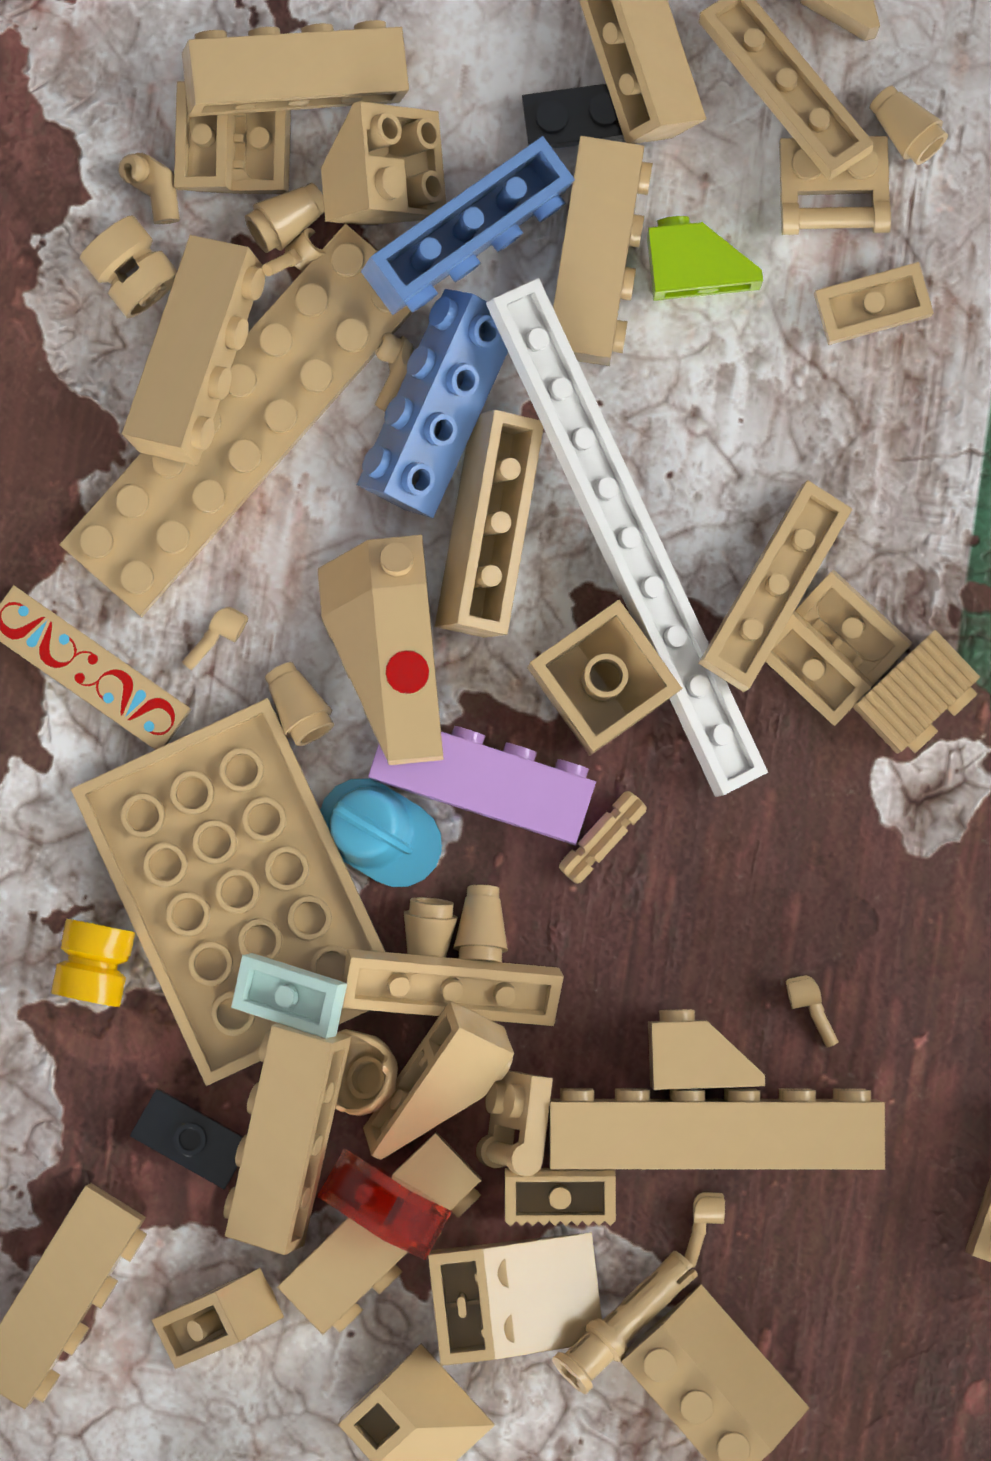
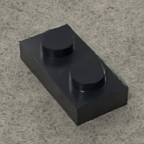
M607 84L522 95L528 146L542 136L552 149L579 145L580 136L611 141L624 139Z

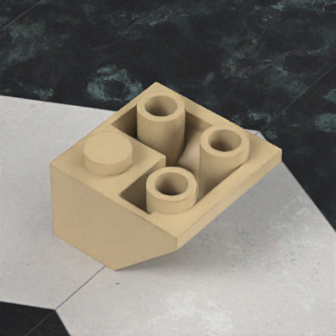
M362 101L353 103L321 167L325 222L376 225L422 221L445 205L446 194L439 111Z
M421 1343L341 1416L338 1426L370 1461H457L495 1424Z

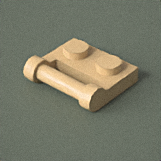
M869 136L874 142L872 153L830 181H828L794 138H780L779 165L782 235H799V229L872 228L873 233H890L891 206L889 200L888 136ZM871 194V207L799 208L798 195Z
M509 1070L503 1079L494 1082L486 1094V1109L488 1113H491L488 1135L481 1138L476 1147V1156L483 1165L491 1168L508 1166L513 1173L521 1176H532L539 1171L543 1163L553 1078ZM515 1129L520 1130L519 1141L513 1145Z

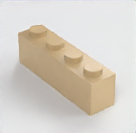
M579 0L626 143L637 144L672 139L706 120L668 0Z
M381 20L364 21L355 24L353 30L334 31L332 24H312L302 27L301 33L281 34L278 27H259L248 31V36L227 37V32L224 30H207L196 33L194 35L195 39H189L182 51L188 117L346 107L360 101L392 104L400 103L409 91L402 27H386V22Z
M580 136L574 173L575 180L572 185L553 304L555 314L579 362L610 366L612 352L623 353L628 321L617 320L620 299L631 301L636 268L625 267L628 247H640L644 216L634 214L637 194L648 195L653 163L642 162L643 145Z
M189 235L122 431V435L138 452L198 466L203 450L208 449L211 445L215 431L213 420L220 400H223L230 390L232 380L230 369L236 351L240 350L246 342L248 335L247 319L253 301L259 299L265 284V274L262 271L263 265L249 247Z
M491 410L479 415L466 446L435 627L483 638L508 635L544 429L540 420L499 410Z
M280 1023L272 1025L271 1030L265 1033L259 1048V1060L263 1062L260 1079L253 1086L247 1102V1112L251 1114L247 1135L241 1139L235 1157L236 1166L240 1167L236 1187L231 1189L224 1205V1217L228 1219L225 1237L282 1255H286L304 1246L351 1036L337 1033L335 1037L323 1038Z
M436 1131L312 1251L277 1288L322 1335L332 1326L340 1333L363 1311L356 1303L371 1288L378 1294L382 1293L403 1272L396 1265L401 1258L411 1249L418 1256L421 1255L442 1234L435 1226L450 1211L458 1218L481 1196L474 1187L481 1182L482 1178Z
M92 1183L86 1185L0 1323V1395L24 1410L32 1403L34 1398L42 1403L46 1400L60 1377L59 1373L52 1370L63 1351L71 1356L75 1353L89 1330L88 1326L81 1323L92 1304L100 1309L104 1306L118 1283V1280L110 1276L121 1257L131 1262L147 1236V1233L139 1229L146 1219L144 1215Z

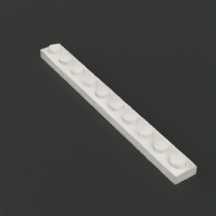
M540 279L533 280L486 302L631 617L683 688L672 696L670 701L715 797L726 795L768 773L727 682L698 664L709 643Z

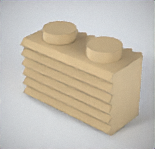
M934 630L859 700L853 708L895 753L902 752L907 746L916 753L938 732L931 724L946 709L955 716L977 695L971 686L980 676Z
M505 1168V1222L510 1227L516 1221L521 1226L527 1221L532 1226L538 1221L543 1226L549 1221L554 1226L560 1221L565 1226L571 1221L576 1226L582 1221L587 1226L593 1221L598 1226L604 1221L611 1226L616 1221L615 1169L540 1168L532 1176H521L513 1173L509 1168Z

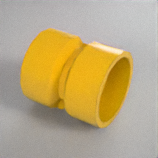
M66 918L61 949L69 956L68 960L56 964L51 994L120 1007L126 977L117 969L119 964L127 962L129 956H131L135 932Z

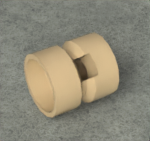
M134 215L127 216L108 227L84 249L79 257L99 283H110L108 295L127 319L141 314L163 298L171 290L178 271L163 251H151L150 248L153 240ZM138 265L139 269L128 277L126 273Z

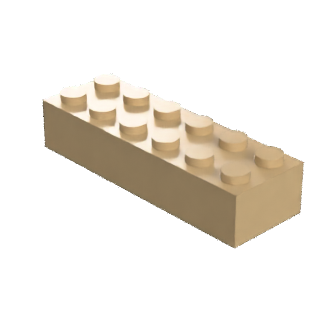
M560 1088V1099H550L549 1165L550 1169L885 1170V1102L871 1099V1090L864 1088H834L833 1099H816V1090L810 1088H779V1099H760V1090L756 1088H724V1099H705V1090H702V1088L670 1089V1099H650V1090L648 1088H615V1099H594L593 1088Z

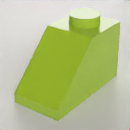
M672 216L657 220L658 227L648 228L647 245L653 301L760 290L763 283L762 269L703 222L690 223L688 216Z

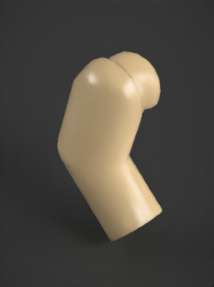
M145 153L124 156L119 164L120 177L123 181L130 183V185L151 197L154 224L179 222L177 191L174 188V173L172 170Z
M392 333L383 334L381 338L382 343L375 352L379 360L389 363V376L375 403L384 412L391 400L397 396L407 373L408 360L414 351L413 344L405 336L397 338Z

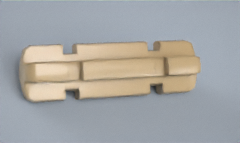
M624 792L612 805L614 810L611 813L606 812L578 842L580 847L576 851L571 850L560 862V870L574 883H581L593 870L591 867L595 861L600 863L628 832L626 827L630 823L634 825L646 812V805L632 792Z

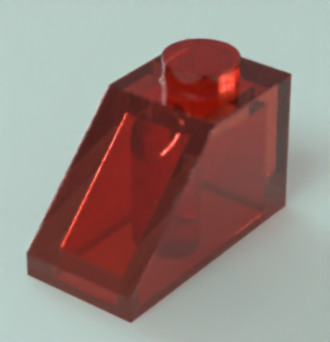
M345 1148L317 1196L383 1241L426 1260L452 1213L451 1210L425 1193Z

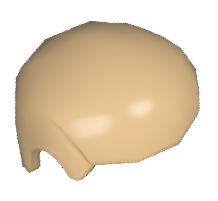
M348 1029L337 1032L351 1036V1041L335 1109L355 1116H364L381 1110L397 1088L398 1066L395 1056L385 1042L376 1036Z

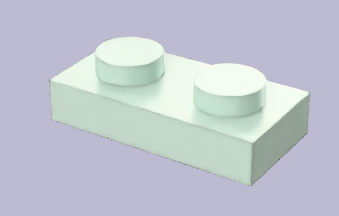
M254 953L242 955L231 1008L323 1038L335 1037L347 983Z

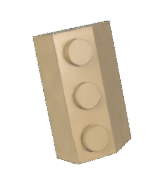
M701 1283L629 1346L625 1352L626 1356L621 1360L626 1369L707 1461H762L775 1449L809 1409V1406Z

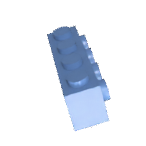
M542 136L372 255L361 270V273L392 315L405 306L413 313L438 295L434 286L449 275L454 282H457L481 264L476 256L490 246H493L497 252H500L516 241L523 234L519 226L535 215L538 221L542 222L562 208L566 203L561 196L575 179Z
M444 289L441 298L435 302L430 311L429 324L419 347L413 351L408 360L407 373L397 396L387 406L384 416L385 422L374 446L370 448L364 457L363 471L356 485L405 511L434 518L508 353L486 305L487 301L472 293Z

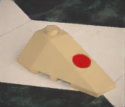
M422 535L366 540L318 568L322 622L337 649L345 672L363 705L364 713L388 764L398 765L444 760Z

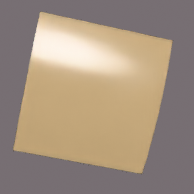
M177 81L174 188L186 191L232 194H283L289 192L291 110L188 117L185 81Z
M833 569L793 612L765 662L835 726L911 646L912 642Z

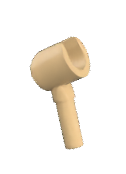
M306 228L285 248L283 255L262 266L263 273L266 276H272L293 266L303 271L311 261L325 255V251L315 247L309 239L315 231L312 228Z
M226 607L217 611L204 637L182 660V663L190 670H193L216 644L220 635L235 643L248 622V616L232 607Z
M807 975L786 980L791 1008L796 1009L809 1006L810 1015L825 1046L828 1048L837 1044L839 1041L824 1013L820 989L815 980Z
M702 1192L694 1199L692 1233L684 1256L692 1264V1268L696 1267L706 1235V1223L724 1224L725 1199L722 1193Z

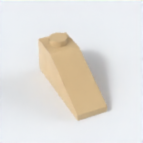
M449 1001L397 1077L395 1092L381 1110L373 1112L363 1127L371 1156L382 1160L485 1097L494 1082L500 1081L505 1077L512 1064L514 1052L504 1026Z

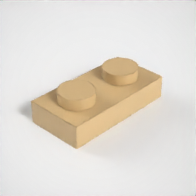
M919 262L822 288L814 292V298L828 345L929 318L934 314Z

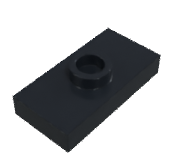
M156 1088L130 1134V1137L224 1190L238 1168L235 1163L238 1145L244 1137L159 1088Z

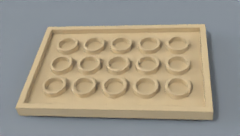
M269 698L71 789L206 1086L260 1062L259 1048L265 1033L271 1030V1026L278 1024L277 1022L231 1008L242 955L254 953L342 981L347 949L385 952ZM342 1008L339 1024L370 1010Z

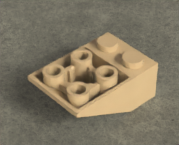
M592 1232L429 1250L428 1259L440 1366L497 1360L570 1348L587 1333L585 1326L591 1320L602 1319Z

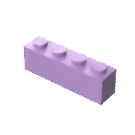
M454 726L452 735L441 732L444 760L389 765L380 745H378L368 775L369 779L572 845L577 843L596 781L586 778L589 770L586 767L561 759L557 760L555 768L534 762L537 752L506 742L504 750L500 751L483 745L485 735L458 726Z

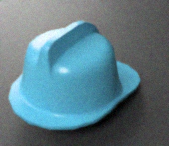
M368 778L350 779L335 786L324 798L320 810L345 863L373 880L391 887H408L424 880L436 868L442 852L441 833L434 819L417 804L386 785Z

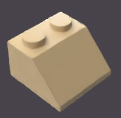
M617 600L533 659L527 667L589 756L683 689L620 600Z
M659 1010L660 1021H648L650 1087L654 1090L765 1086V1075L708 1021L695 1020V1010Z

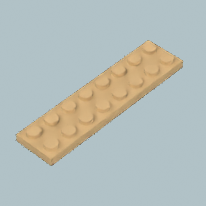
M346 223L323 248L326 254L311 261L248 332L244 346L236 351L230 369L232 375L230 390L227 396L219 402L213 419L215 424L214 437L209 448L203 450L198 466L140 453L59 544L141 618L376 355L375 352L382 343L381 338L383 334H394L412 314L410 309L405 306L392 315L366 280L361 270L369 258L378 251Z

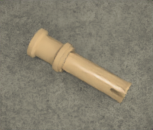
M673 1251L649 1277L639 1284L603 1320L600 1318L591 1320L585 1326L587 1333L566 1353L558 1352L552 1358L554 1365L562 1376L578 1391L587 1394L593 1388L591 1381L613 1360L620 1362L626 1356L625 1352L628 1350L626 1344L670 1303L683 1288L698 1276L696 1270L691 1269L693 1267L692 1264L683 1255Z

